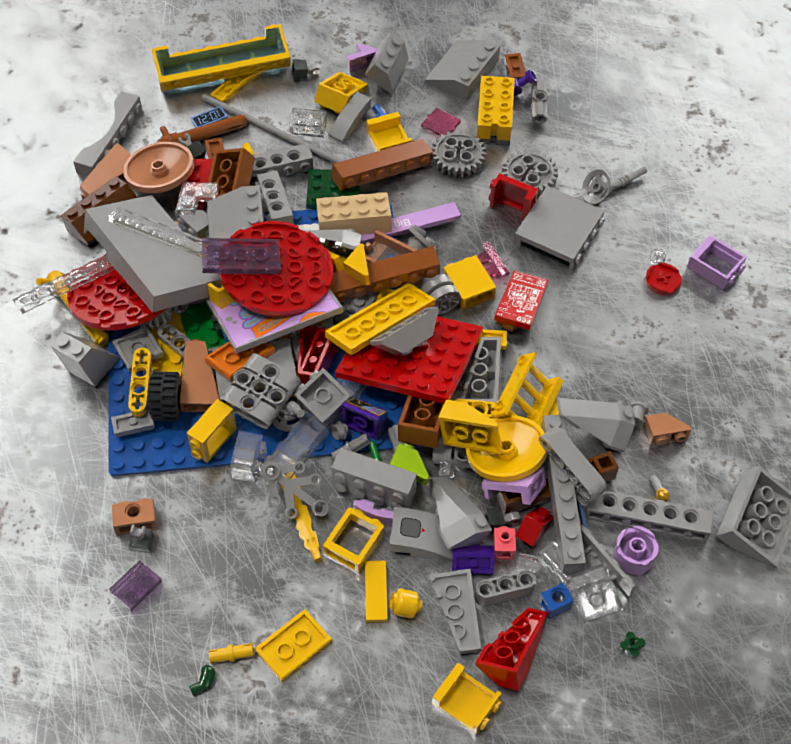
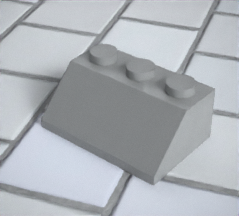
M391 31L381 41L365 73L366 76L390 94L393 93L409 60L405 41Z

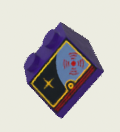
M352 397L342 403V424L344 423L348 428L378 440L388 423V412L381 407L368 404L363 399Z

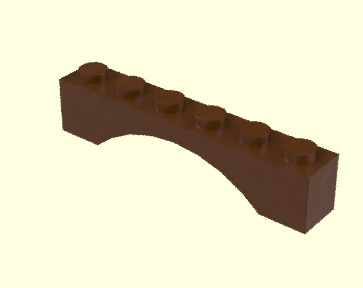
M611 451L588 459L605 482L616 479L619 467ZM546 478V485L531 505L522 503L521 493L498 491L497 500L503 514L517 512L550 501L548 478Z

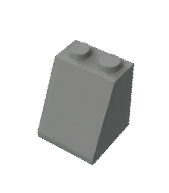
M65 332L51 345V348L67 371L94 387L119 360L117 355L98 344Z

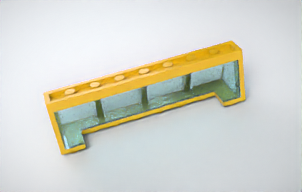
M272 24L265 27L264 37H254L253 39L239 40L233 43L207 46L206 48L176 52L171 55L169 54L168 46H158L151 49L161 92L290 66V54L281 24Z

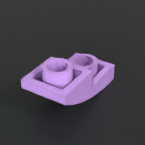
M366 499L354 500V510L359 509L365 516L371 519H378L384 527L392 528L394 511L384 508L376 510L374 509V502Z

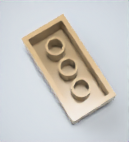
M387 192L316 199L319 230H347V228L356 230L361 235L374 234L376 230L382 233L392 232L391 211Z

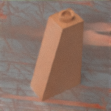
M118 143L115 144L80 185L81 198H86L115 176L126 182L123 168L126 160L132 154Z
M195 339L186 341L180 395L182 412H206L217 399L219 400L212 367L205 362L204 358L208 355L205 341Z

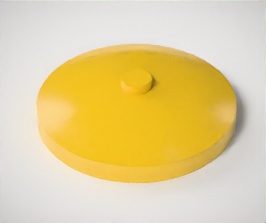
M514 415L492 418L499 425L502 454L466 448L467 459L471 468L480 476L498 482L516 481L531 475L540 468L547 456V452L539 442V437L545 434L542 428L530 419Z

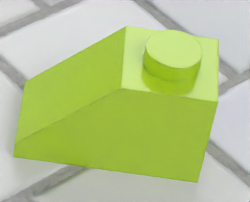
M398 444L390 465L416 473L417 483L427 486L429 475L418 451L409 444Z

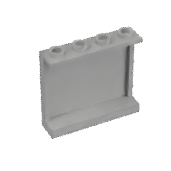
M547 186L515 232L514 245L520 247L523 242L533 245L570 262L569 269L572 270L575 264H579L582 252L588 250L590 240L595 239L597 229L602 228L605 222V218H603L604 210Z

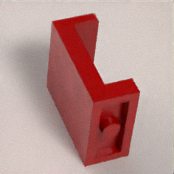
M500 173L490 183L489 207L493 209L496 203H500L522 212L521 221L523 222L536 203L538 188Z

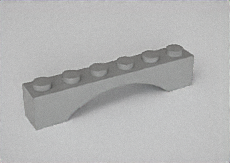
M123 91L119 93L114 101L115 118L110 130L96 143L81 149L73 161L76 173L88 176L112 147L117 143L119 144L122 137L126 135L130 125L134 123L136 116L142 110L139 96Z

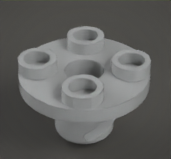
M417 225L409 227V230L415 236L409 238L408 246L416 250L434 246L435 251L438 250L439 244L432 238L425 237L427 233Z

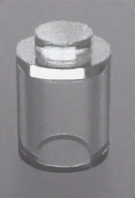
M519 552L515 572L529 570L534 573L536 578H540V575H545L547 563L543 562L544 558Z

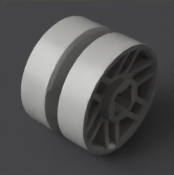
M445 274L429 279L421 288L423 292L435 299L433 307H438V315L452 310L461 300V294L451 278Z

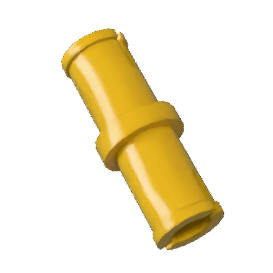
M252 642L237 646L230 644L225 648L209 650L211 664L228 660L235 662V659L254 657Z

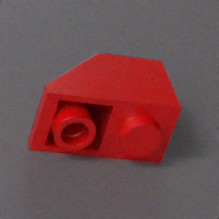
M536 507L525 515L515 536L534 546L540 541L554 520L553 515L546 508Z

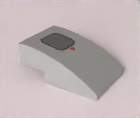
M394 507L390 551L411 553L410 557L452 561V549L448 550L439 533L438 526L440 522L436 514Z

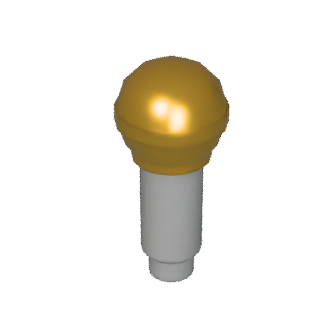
M652 475L650 479L656 491V499L667 502L670 499V493L663 488L659 479Z

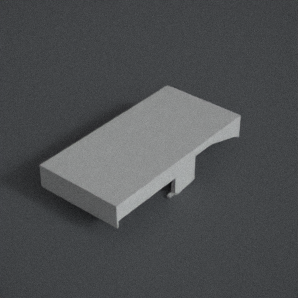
M152 195L85 209L84 234H87V231H89L104 247L107 260L152 312L208 298L207 284L212 283L217 288H221L222 283L219 274Z

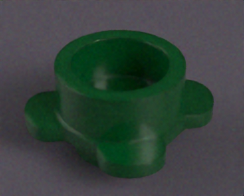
M633 632L626 633V639L620 643V648L627 654L637 657L640 654L641 647H644L646 642L643 638L639 639Z

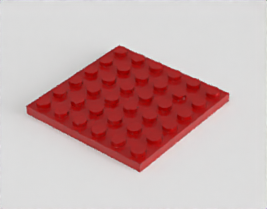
M437 316L433 336L427 339L424 345L412 348L411 353L404 356L401 354H391L369 344L353 355L346 353L335 371V377L445 404L446 400L451 399L483 334V327Z

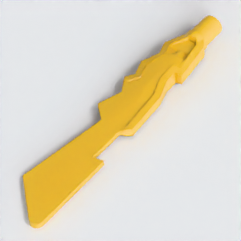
M294 472L283 474L287 479L296 478ZM293 494L294 505L298 512L297 516L293 519L297 522L296 529L299 531V538L304 541V547L310 551L314 562H320L322 557L319 552V543L316 531L312 530V521L306 505H302L300 498Z

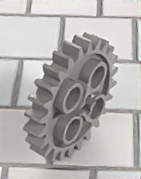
M454 130L453 134L447 131V136L441 134V138H436V142H433L431 147L433 151V164H437V169L442 168V173L448 171V175L454 173V176L457 177L458 173H460L464 177V173H467L470 176L471 171L476 173L477 168L481 169L482 164H485L486 147H484V142H480L481 138L475 139V134L470 136L469 131L466 134H463L462 130L459 133ZM458 143H461L459 163L456 164Z
M525 149L524 153L518 151L517 155L512 153L511 158L507 157L502 167V174L538 188V194L541 196L547 186L553 188L556 185L558 167H555V162H551V157L546 159V154L541 156L540 151L535 154L533 150L528 153Z

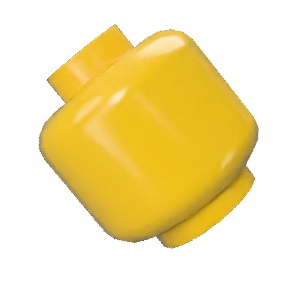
M400 588L396 593H392L389 607L395 616L411 619L417 612L420 613L422 600H419V595L416 591Z

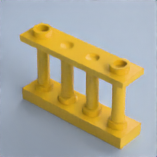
M535 352L523 354L518 358L517 365L499 401L495 404V409L491 416L493 418L505 415L517 416L510 409L513 402H515L528 414L527 419L532 420L541 427L543 416L549 414L564 381L560 377L547 379L532 364L537 355ZM528 371L542 384L540 392L525 379ZM521 386L535 399L533 407L518 394Z

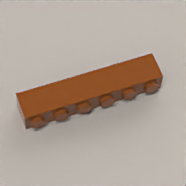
M419 139L334 163L332 165L331 178L340 190H345L430 165L433 151L424 139Z
M434 246L368 263L370 285L361 283L345 273V270L334 272L330 290L339 302H343L349 298L362 297L371 292H380L386 288L398 287L408 282H417L427 277H435L440 274V262Z

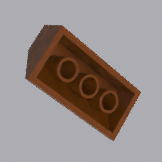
M115 176L60 216L69 233L86 245H90L97 239L89 231H87V234H84L85 209L138 197L126 182Z

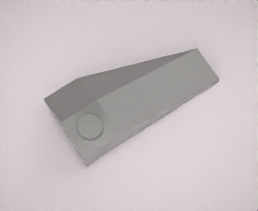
M347 228V230L305 231L307 233L310 231L320 239V243L328 251L346 257L350 256L361 241V234L350 228Z
M566 398L557 399L560 418L577 429L583 428L589 432L588 436L593 439L597 437L609 449L619 452L626 450L635 427L631 407L610 402Z
M448 476L430 478L432 497L437 506L435 513L436 517H439L440 522L438 526L439 533L448 550L481 544L492 531L483 513Z

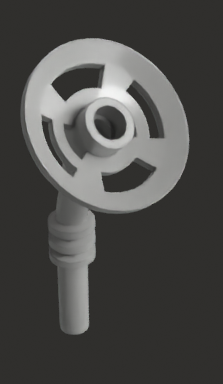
M642 167L629 175L625 174L618 178V181L612 183L606 171L600 169L593 170L586 176L583 182V197L590 204H600L608 197L610 190L627 186L632 183V180L647 173V169ZM601 175L606 177L607 182L601 179ZM592 192L593 195L597 196L596 199L593 200L589 196V193Z
M294 397L288 399L290 402L286 403V408L282 411L283 417L280 415V412L277 415L281 421L278 422L275 418L272 422V425L281 431L291 432L298 430L307 422L308 411ZM296 417L299 419L297 423L287 425V421H292Z

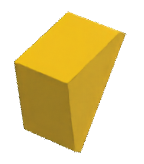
M362 243L344 261L345 273L365 285H370L364 244Z

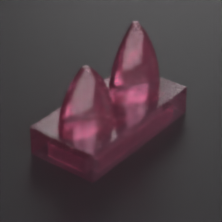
M487 240L482 244L485 249L477 257L482 265L493 261L486 270L490 277L502 274L505 278L510 273Z

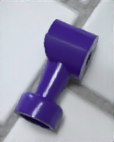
M530 69L525 72L524 77L518 80L515 79L514 96L520 95L522 93V86L528 82L532 84L537 81L533 70Z

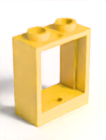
M217 399L187 432L191 454L197 460L202 459L208 463L237 428L232 407Z
M348 507L323 544V554L359 574L365 565V561H368L383 538L384 525L378 519H371L365 516L361 510H354ZM350 520L374 532L359 556L335 543Z

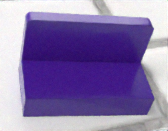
M473 545L452 549V571L471 569V573L494 574L495 553L493 546Z

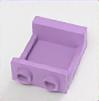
M540 466L531 475L516 481L498 482L485 478L482 482L485 499H490L496 491L521 493L523 504L531 505L546 485L544 466Z

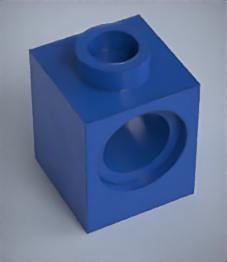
M563 583L540 593L539 604L542 609L548 612V619L570 610L574 601L571 590L569 588L566 589ZM553 598H559L562 600V602L557 603L553 600Z

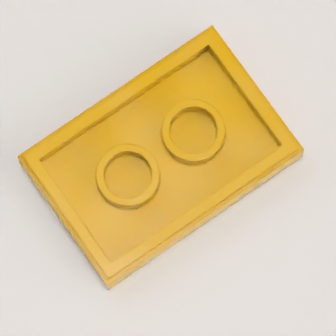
M304 609L255 647L254 650L282 683L331 644L332 639L308 611Z

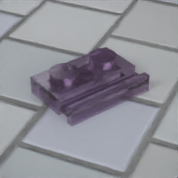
M139 560L109 588V591L132 611L162 580Z

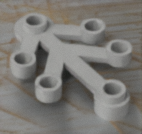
M272 461L266 462L262 465L260 474L268 482L270 493L268 503L270 506L277 507L281 503V498L277 493V481L284 489L286 503L284 514L287 518L293 519L298 513L294 505L293 494L308 504L314 515L324 516L327 514L329 506L326 501L315 500L298 487L309 484L319 485L321 483V476L319 474L312 473L307 477L287 479L282 474L290 472L302 473L305 470V464L301 461H296L290 465L279 466ZM296 464L302 465L301 471L295 469ZM268 468L274 470L273 475L269 476L267 474ZM314 475L318 477L317 483H313L311 480ZM274 496L278 498V502L275 505L271 502ZM318 504L322 505V510L320 512L316 510V506ZM289 509L294 510V515L291 517L288 515Z

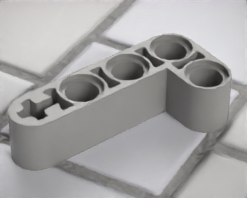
M554 426L539 437L541 446L577 488L575 495L581 505L586 507L603 494L607 488L605 480L561 428Z

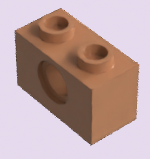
M142 498L138 501H121L117 504H112V520L116 536L130 534L132 524L136 528L145 526L146 529L158 530L156 507L153 499Z

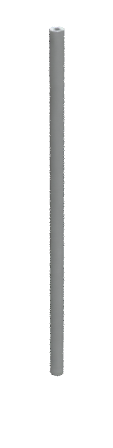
M207 94L202 95V100L216 107L221 106L223 110L235 116L245 115L248 122L296 145L307 143ZM308 143L312 153L333 163L345 161Z

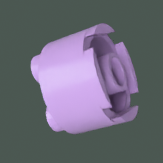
M633 526V528L622 530L619 534L613 550V558L619 563L622 571L642 576L653 566L658 554L659 545L650 530L641 526Z

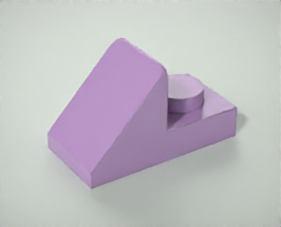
M357 43L356 53L347 56L348 71L353 72L368 67L377 48Z

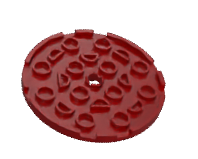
M264 221L251 224V227L244 230L240 229L230 236V240L221 249L218 271L225 291L241 306L263 315L289 316L299 314L314 307L324 298L332 282L333 261L328 249H325L320 243V239L310 231L307 233L299 229L298 225L287 222ZM279 266L281 269L277 270L276 272L271 267Z
M107 256L92 262L82 269L73 279L74 283L71 288H68L67 292L68 305L72 315L80 323L100 330H120L135 327L152 321L167 310L163 309L152 312L107 260Z

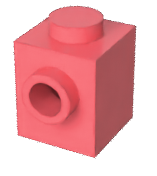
M507 526L494 528V560H514L516 553L515 528Z

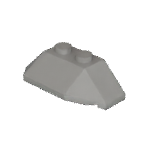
M438 307L423 309L371 340L370 344L391 354H401L404 356L411 353L412 348L424 345L426 340L433 336L439 312Z

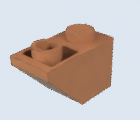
M667 413L648 415L643 425L650 446H661L675 441L678 443L688 439L691 432L689 425Z

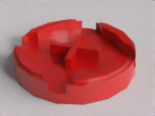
M667 263L650 266L645 276L646 286L652 292L663 296L677 292L682 282L679 270Z

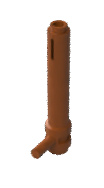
M240 114L184 132H174L169 134L165 126H161L160 131L163 136L157 139V142L178 143L179 137L186 141L185 133H188L191 142L194 143L197 140L202 141L244 128L245 125H248L246 116Z

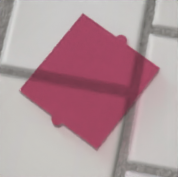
M436 108L430 115H427L421 127L440 137L441 134L447 136V131L453 132L461 123V120Z

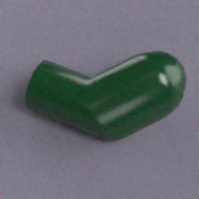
M204 665L201 668L199 681L189 685L193 696L212 686L215 677L213 667Z

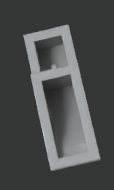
M356 92L339 114L329 132V137L343 143L362 123V117L371 108V98Z

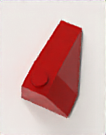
M527 608L512 622V626L507 631H501L497 635L498 639L492 644L488 643L483 648L475 662L476 666L498 686L519 691L529 672L548 618V612Z

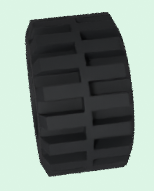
M178 372L152 373L148 387V409L152 421L179 420L182 411L180 406L182 379Z

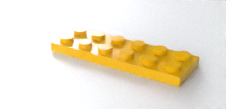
M407 283L325 331V337L350 355H353L368 346L371 340L423 309L433 307L435 299L411 283Z

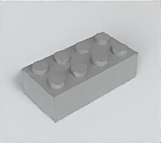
M340 448L331 467L332 487L340 492L346 491L357 498H365L377 505L391 507L393 510L394 507L410 508L415 497L416 473Z

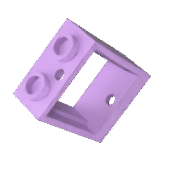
M709 235L690 256L687 268L724 290L728 284H733L738 273L741 274L746 267L744 263L747 256ZM709 252L734 266L727 276L702 261Z

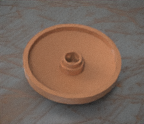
M157 142L135 151L126 160L123 174L127 184L132 189L142 193H160L176 188L185 182L193 172L194 160L191 151L182 144L176 142Z

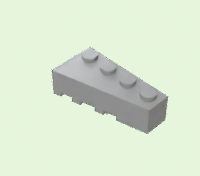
M481 337L474 363L470 368L467 382H465L464 391L460 399L496 403L499 401L502 362L501 337ZM475 408L479 412L484 413L482 408Z

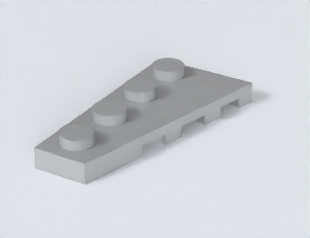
M471 569L429 575L460 654L481 652L482 647Z

